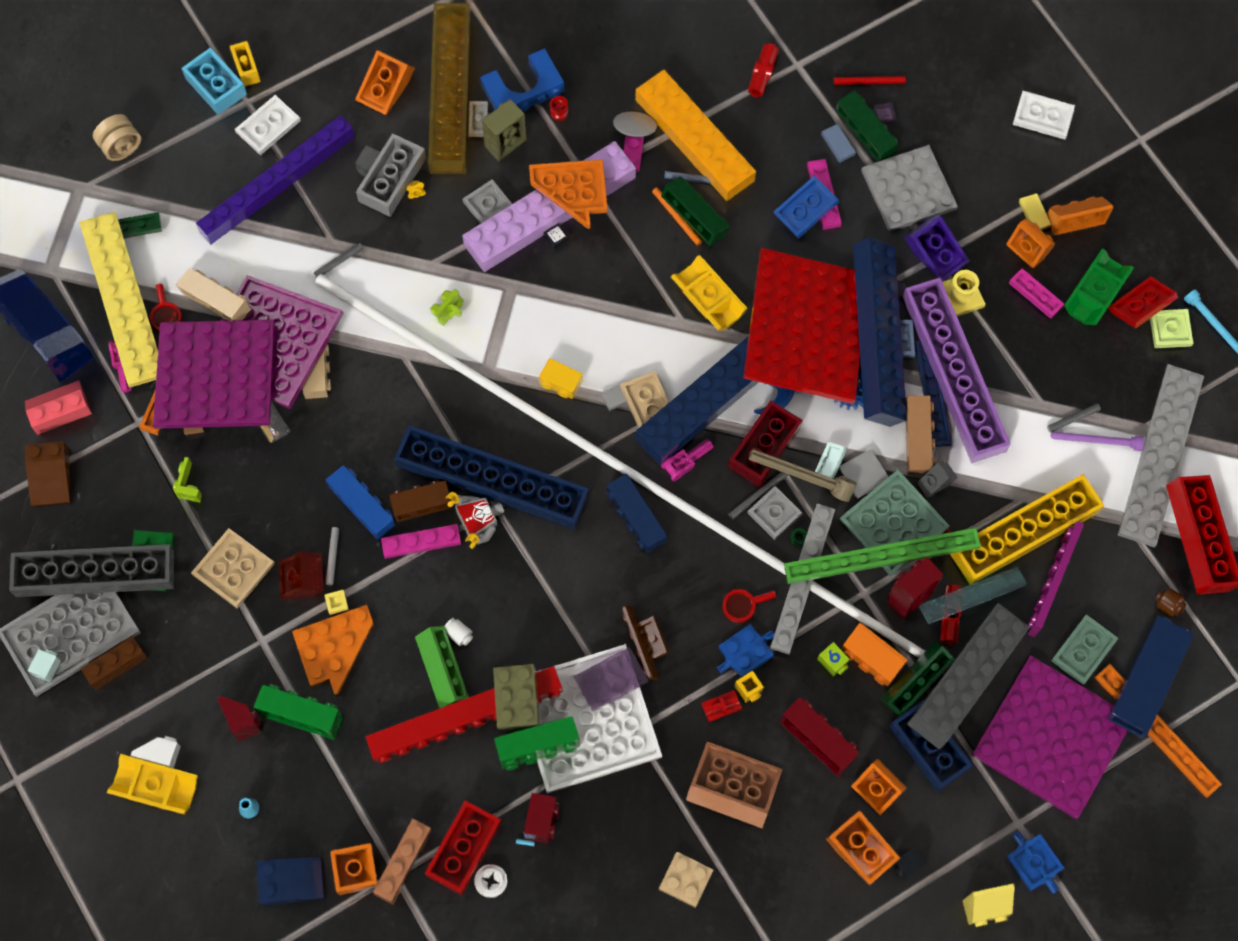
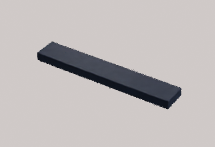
M914 341L923 396H930V402L934 403V411L931 413V420H934V431H931L932 438L935 439V447L951 446L952 442L942 390L931 368L922 342Z

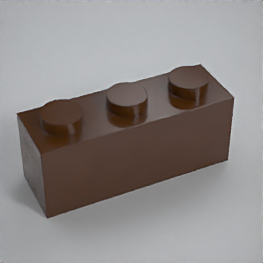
M436 480L431 482L430 485H417L412 487L411 490H397L389 495L396 522L452 508L447 505L451 499L445 498L449 494L446 481Z
M132 636L84 666L81 670L90 685L95 690H98L147 659V656L137 640Z

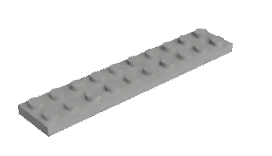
M1169 364L1166 366L1144 441L1143 451H1141L1117 534L1118 536L1154 548L1157 545L1169 503L1166 485L1176 478L1204 379L1203 375Z

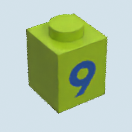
M833 642L819 654L817 660L834 677L837 673L841 675L848 669L847 664L850 659Z

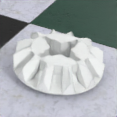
M485 865L475 875V887L481 895L495 898L502 894L507 886L506 873L497 865ZM494 873V880L499 884H492L488 889V882L483 880V878L490 879Z

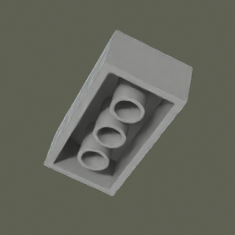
M392 133L356 191L358 202L391 217L407 191L406 187L413 181L425 162V149Z

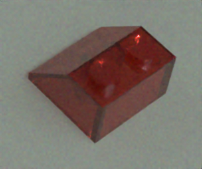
M302 551L279 561L280 599L312 597L323 592L321 554Z

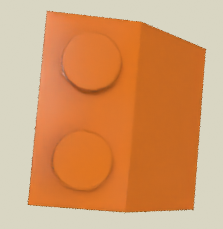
M371 843L330 851L336 892L339 895L362 891L378 885Z

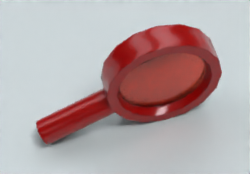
M161 283L156 285L159 304L150 313V322L157 332H160V323L183 321L179 307L166 301L164 287Z
M732 590L724 597L722 604L723 613L732 622H746L753 616L756 604L776 598V593L773 590L753 597L746 590Z

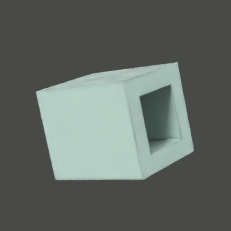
M38 649L28 672L32 676L51 683L61 660L56 656L57 653L46 649L45 652Z

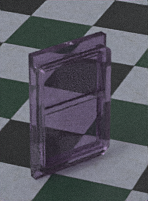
M630 647L573 676L592 712L648 682L645 672L640 667Z

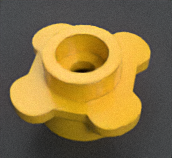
M420 181L410 182L406 187L407 191H409L408 197L413 199L424 196L426 194V191L423 189L424 183Z

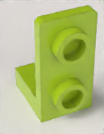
M185 457L184 461L179 465L178 472L180 474L178 480L174 482L173 491L180 499L200 503L202 494L198 488L192 485L186 486L192 462L189 457Z

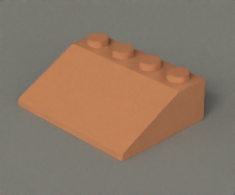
M707 742L686 800L763 828L783 769Z

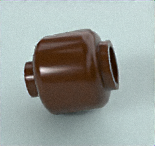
M1167 589L1164 592L1160 591L1155 599L1157 601V610L1170 618L1179 617L1187 605L1184 596L1173 589Z

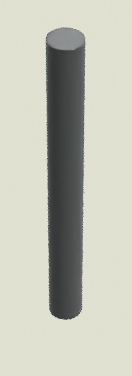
M784 472L778 473L728 514L732 520L735 519L789 474Z

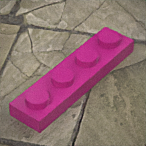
M821 159L807 162L810 179L815 175L834 194L826 160ZM837 205L821 218L823 230L841 227L842 222Z
M458 524L381 538L385 559L461 545Z

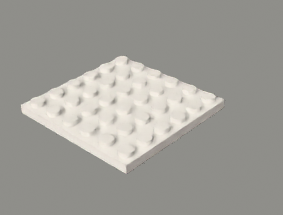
M626 644L555 666L564 692L560 693L561 696L555 699H543L542 703L539 704L540 725L573 716L580 739V747L573 753L565 754V752H561L552 759H546L545 757L538 759V766L547 794L662 758Z

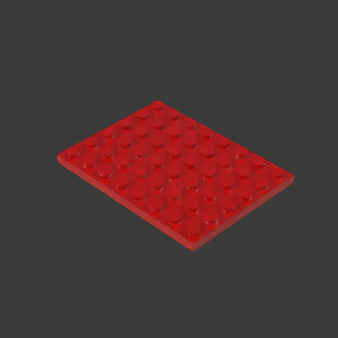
M761 248L743 379L853 404L856 399L860 360L855 270Z

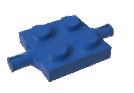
M751 624L719 645V650L724 655L726 661L717 666V670L722 674L731 667L741 678L754 671L774 657L766 643L774 638V632L770 630L761 636Z
M1019 831L1014 833L1012 837L1018 844V847L1006 858L1029 891L1044 884L1047 885L1052 894L1060 890L1052 879L1064 867L1041 834L1025 841Z

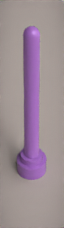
M1062 432L1051 433V438L1056 440L1130 446L1134 451H1143L1144 436L1135 435V437L1127 439Z

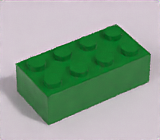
M269 684V686L262 685L254 705L255 710L261 717L335 740L343 719L339 710L336 709V705L327 702L323 705L317 703L318 700L313 697L307 696L305 699L299 697L297 692L291 690L283 692L280 691V687Z
M573 716L494 738L502 769L506 768L507 770L516 769L519 767V764L526 763V765L537 763L538 759L544 757L552 759L561 752H565V754L573 753L580 747V739Z

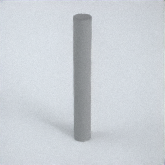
M332 527L326 585H333L339 537V528Z

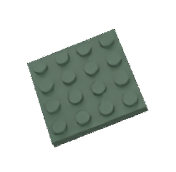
M899 470L895 471L840 517V521L864 548L940 535L950 527ZM908 562L883 566L882 568L892 577Z

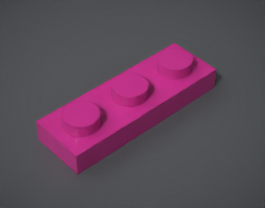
M1021 269L1009 281L1012 287L1050 319L1064 306L1061 300L1024 269Z

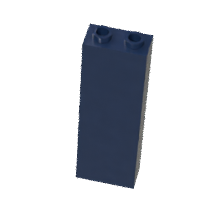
M1158 616L1151 624L1107 720L1143 739L1153 725L1194 634L1185 627L1175 625L1168 618Z

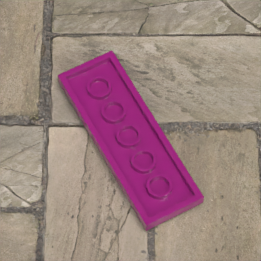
M1076 521L1074 526H1069L1067 532L1063 535L1062 545L1054 558L1056 560L1051 566L1047 575L1049 577L1041 589L1040 593L1042 595L1037 600L1033 609L1035 612L1028 621L1027 625L1030 628L1027 635L1035 637L1044 625L1084 526L1083 523Z

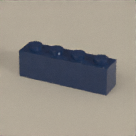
M627 473L607 484V498L610 502L614 501L617 506L616 511L620 518H625L627 522L626 527L631 534L634 533L638 538L636 542L641 550L645 549L649 553L667 542L666 533Z

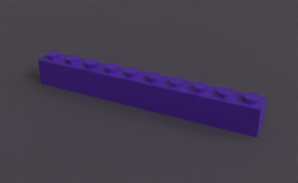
M340 115L197 221L196 225L201 235L212 245L354 139L353 127Z

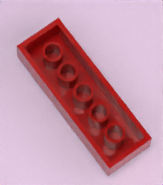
M1211 476L1178 477L1167 484L1166 488L1197 594L1230 592L1238 587V566Z

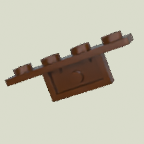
M625 605L622 607L624 612L622 614L623 619L630 628L629 635L636 644L637 656L642 660L644 666L643 672L648 679L657 680L659 675L653 660L670 653L658 620L655 616H652L639 623L633 607Z

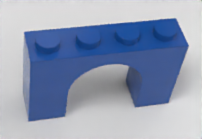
M545 48L529 55V65L538 82L528 92L516 93L509 90L504 85L497 70L480 77L481 87L494 110L501 103H506L511 99L521 111H526L531 106L541 104L546 99L559 96L564 92V81Z

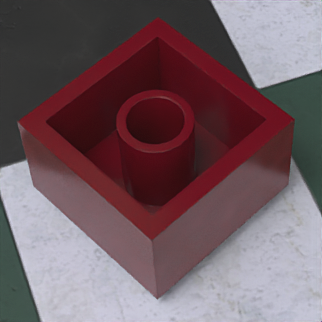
M536 793L531 794L524 829L525 840L549 844L550 839H554L556 827L553 820L558 819L560 809L559 804L556 803V797Z

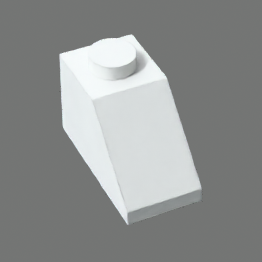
M165 736L164 739L157 737L132 751L131 756L174 768L181 746L172 737Z

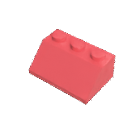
M79 380L25 401L27 416L31 427L37 435L92 414Z

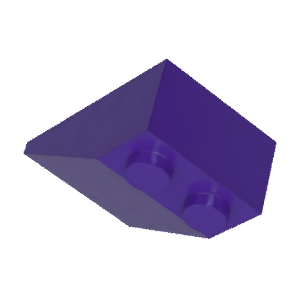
M941 216L930 217L904 237L913 253L936 279L941 278L942 282L969 262L966 254Z

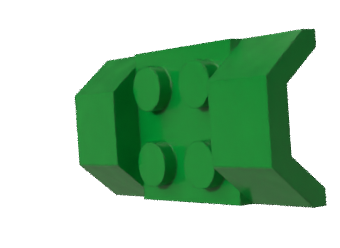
M1102 248L1064 305L1069 315L1085 325H1097L1134 267L1122 266L1109 258L1106 250Z

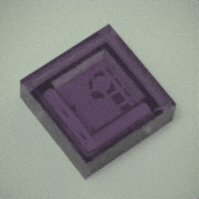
M892 103L874 105L876 117L880 122L887 123L896 120Z

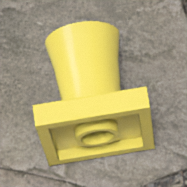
M961 270L954 275V278L942 282L956 316L985 307V302L978 289L979 279L974 272Z

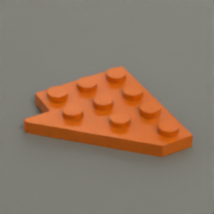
M603 159L529 165L531 186L587 229L590 228L589 214L608 213Z
M367 605L292 631L311 687L330 681L335 696L339 694L374 625Z

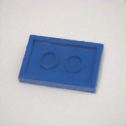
M814 175L774 211V215L799 239L839 203V199Z

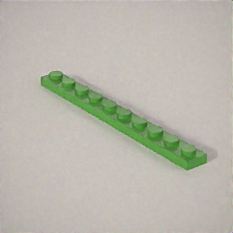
M972 528L784 563L787 583L792 584L925 559L926 557L931 558L979 549L981 545L977 529Z

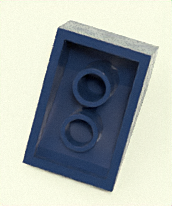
M321 857L257 861L259 903L262 906L324 899Z

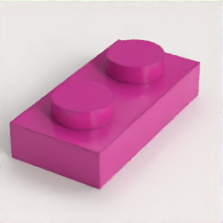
M626 135L624 153L635 166L636 172H639L644 137Z

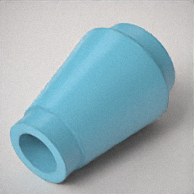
M243 798L239 803L240 814L244 818H253L257 815L259 811L258 802L252 798Z

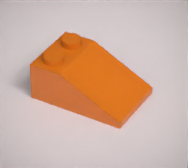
M377 50L355 100L387 115L408 85L415 68Z
M860 811L855 813L826 838L834 850L869 885L900 859Z

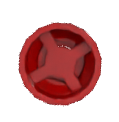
M556 96L550 101V114L553 119L561 121L568 116V102L566 98Z

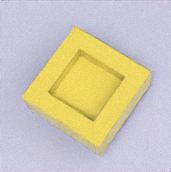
M344 590L325 594L329 615L349 610Z

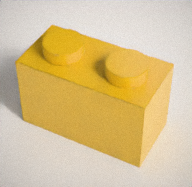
M245 41L230 46L244 87L261 82L248 42Z
M551 358L548 359L539 375V383L543 388L547 390L552 389L563 398L569 397L573 399L583 382L582 373Z

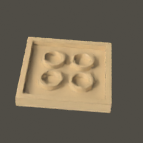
M228 528L191 574L238 609L275 563Z

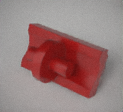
M735 690L701 703L708 722L742 710Z

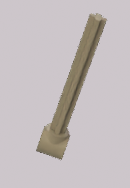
M752 449L750 452L749 460L830 489V493L842 501H850L857 485L855 481L844 476L833 479Z

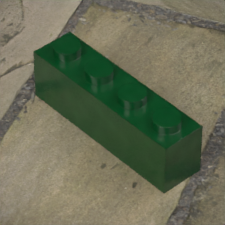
M853 91L837 101L836 111L877 162L885 160L896 153L898 147L896 137L888 132L886 125L879 121L874 110L866 105L861 95Z
M682 176L665 185L661 197L709 246L726 236L730 225Z
M934 642L880 700L893 713L901 717L956 659L943 646Z

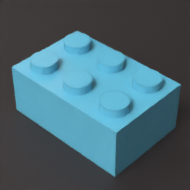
M211 47L182 67L185 79L217 115H220L247 95L244 84Z

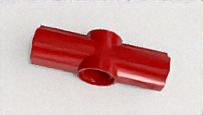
M764 44L760 58L755 63L753 77L748 88V93L754 97L763 96L767 82L771 79L774 63L779 48L774 44Z
M952 584L945 587L940 643L943 645H957L963 588L959 585ZM947 612L954 613L956 617L950 618Z

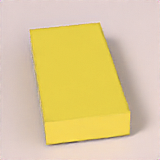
M1037 193L1019 200L1026 218L1032 223L1038 224L1040 230L1050 228L1051 223Z

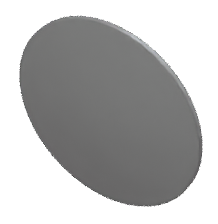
M624 112L617 115L613 121L615 128L619 132L634 137L648 136L655 132L657 127L653 118L640 112Z

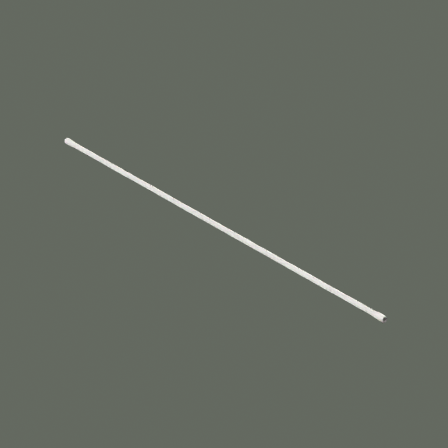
M320 274L317 277L315 284L328 292H332L622 474L627 473L628 477L786 575L784 562L360 300L324 275ZM812 581L810 591L914 656L920 658L925 652L919 646Z

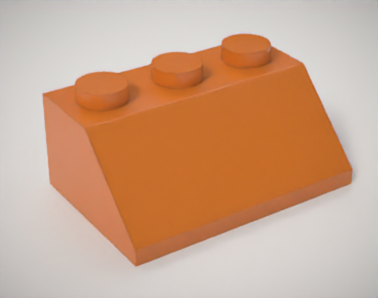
M1090 197L1081 202L1072 201L1067 205L1052 206L1047 213L1051 223L1052 235L1103 225L1113 210V205L1103 197Z
M862 623L857 625L841 649L851 661L854 660L859 664L858 666L866 673L870 672L875 676L874 679L879 684H885L887 687L908 660Z

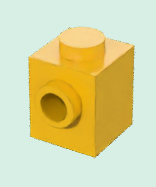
M753 671L737 680L734 686L745 703L749 700L754 702L762 696L760 693H762L764 688Z

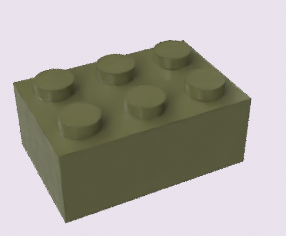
M511 99L506 103H501L494 112L488 113L483 118L482 126L485 147L498 161L526 141L525 114Z
M534 664L493 668L498 730L500 732L517 731L539 726L537 677Z

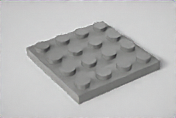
M929 145L862 167L863 176L889 232L928 220L932 216H939L957 210L958 206Z

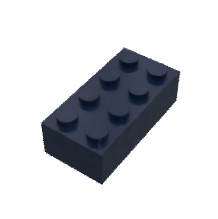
M923 700L893 721L889 729L938 793L969 771L973 765L952 737L938 749L907 725L924 702Z

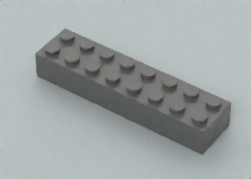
M170 544L11 553L9 591L15 597L174 589V550Z
M998 603L989 612L907 725L940 749L950 739L1030 627Z

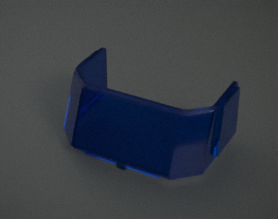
M18 269L0 277V312L6 317L4 321L8 325L12 324L20 335L33 345L59 382L67 379L93 358V354L82 337L23 270Z

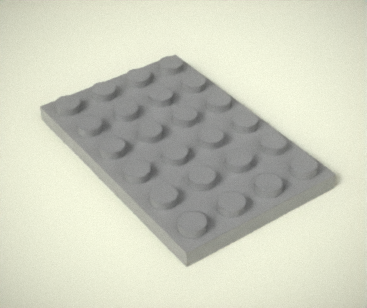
M116 592L54 595L0 628V637L36 697L80 671L81 668L132 636L135 637L141 633ZM38 649L44 652L46 649L57 653L56 656L61 660L51 683L32 676L28 672Z

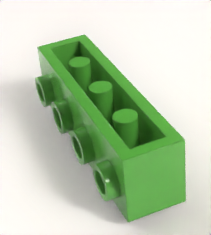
M429 627L417 635L415 638L439 708L469 698L445 627Z

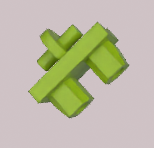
M453 289L452 292L445 290L441 295L443 303L441 305L433 304L430 308L431 313L436 317L439 324L443 326L449 319H452L454 316L461 317L463 314L460 308L463 306L464 300L456 289Z

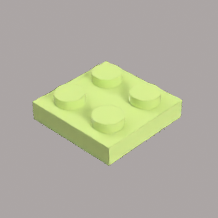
M1188 309L1161 310L1150 318L1154 348L1189 347L1194 344Z

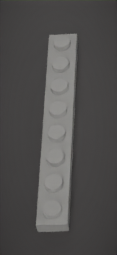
M816 504L798 561L821 556L835 509ZM813 580L792 583L790 585L770 649L786 654L790 653Z

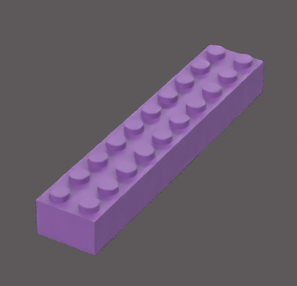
M941 278L905 288L902 298L911 320H913L916 332L922 342L971 464L1006 453L1011 443Z

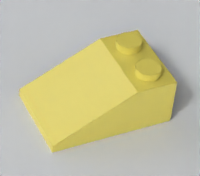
M1014 884L973 892L965 898L963 904L969 925L975 924L976 927L987 925L989 920L995 919V923L1008 920L1007 917L1013 911Z

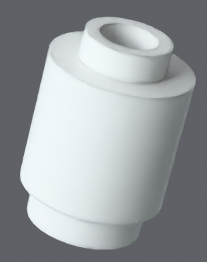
M451 618L444 626L447 636L459 646L463 644L465 646L468 645L473 638L471 635L473 631L458 619Z

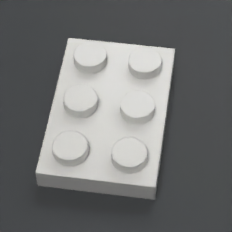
M1022 91L1013 125L1065 139L1075 105Z
M274 95L241 123L235 131L257 153L262 155L301 120L296 113Z

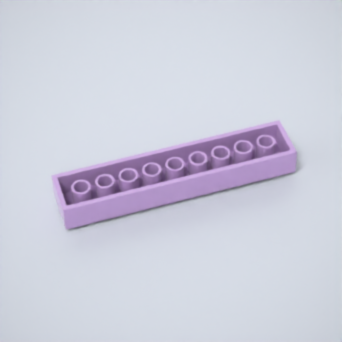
M615 141L583 160L603 159L606 196L636 177L635 166ZM536 189L462 235L463 243L483 272H486L544 235L543 232L558 223L560 225L571 219L572 216Z

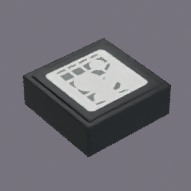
M559 223L543 232L545 238L554 249L569 240L568 234Z

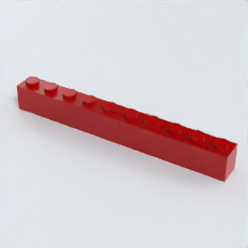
M555 666L536 672L538 705L542 703L543 699H555L561 696L560 693L564 692ZM495 688L365 736L373 760L384 763L391 760V757L394 755H406L410 753V749L416 747L421 749L427 747L429 742L434 740L440 742L447 739L450 734H462L467 731L466 728L472 726L477 728L485 725V721L493 719V721L497 720Z

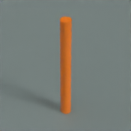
M656 187L652 193L697 246L700 245L702 240L661 197L662 192Z

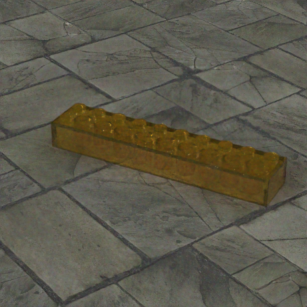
M434 3L428 154L430 174H466L471 30L470 3Z

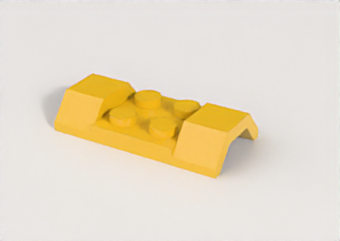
M700 255L681 273L671 276L673 281L682 289L684 295L718 331L726 330L738 321L747 310L743 302Z
M120 754L119 768L114 782L108 788L107 793L185 815L191 806L197 789L198 775Z

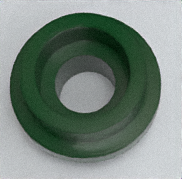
M802 528L793 530L790 535L791 543L795 547H803L807 531ZM801 536L803 540L798 541L796 537Z

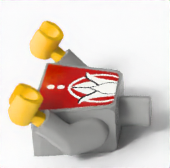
M454 492L449 493L445 498H450L452 501L447 505L449 507H452L454 504L457 505L455 506L456 513L468 535L465 541H471L469 547L472 549L476 544L488 542L496 531L497 520L495 516L504 513L501 503L498 502L489 506L486 498L457 495Z

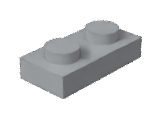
M470 101L469 137H484L482 120L488 114V101Z

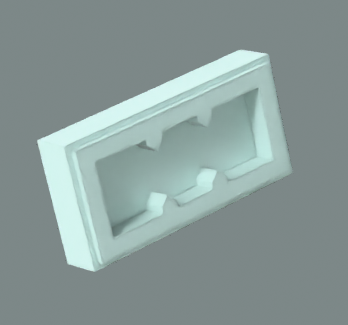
M828 441L815 472L834 479L847 451L846 447Z

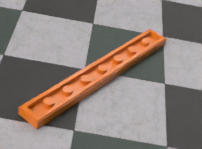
M1109 664L1095 677L1116 700L1125 681L1117 670ZM1157 714L1147 735L1206 798L1209 797L1222 783Z

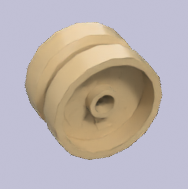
M123 114L108 117L93 132L94 141L102 149L107 159L111 161L126 158L141 143L140 134Z

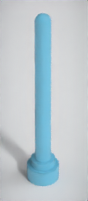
M1197 290L1191 291L1184 300L1192 306L1195 305L1238 354V342L1200 301V294Z

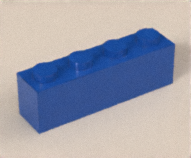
M343 465L326 479V483L378 540L395 526L393 520L395 517L389 509L384 510L381 507L382 502L376 495L372 497L369 494V488L364 482L359 483L357 481V475L351 468L347 470Z

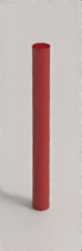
M905 76L834 77L833 79L834 85L896 84L906 82Z

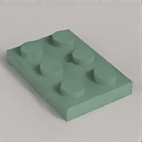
M1085 615L1051 661L1084 685L1118 640V637L1091 617Z

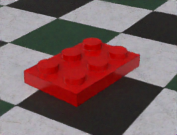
M1150 276L1110 305L1109 309L1111 313L1136 329L1175 301L1178 295L1177 292Z

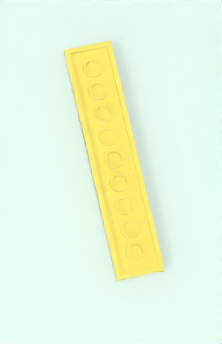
M116 212L80 221V227L127 384L130 388L154 381L157 375L158 348Z

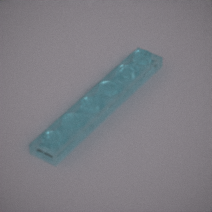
M1015 567L923 603L919 608L928 624H931L1024 587L1027 582L1019 568Z

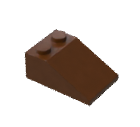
M65 442L25 445V465L31 506L71 503L69 448Z

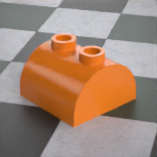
M1026 218L1018 224L1006 245L1033 269L1049 254L1055 243L1051 236L1044 234L1040 230L1038 224L1032 223Z
M876 759L851 786L879 815L907 788L879 759Z

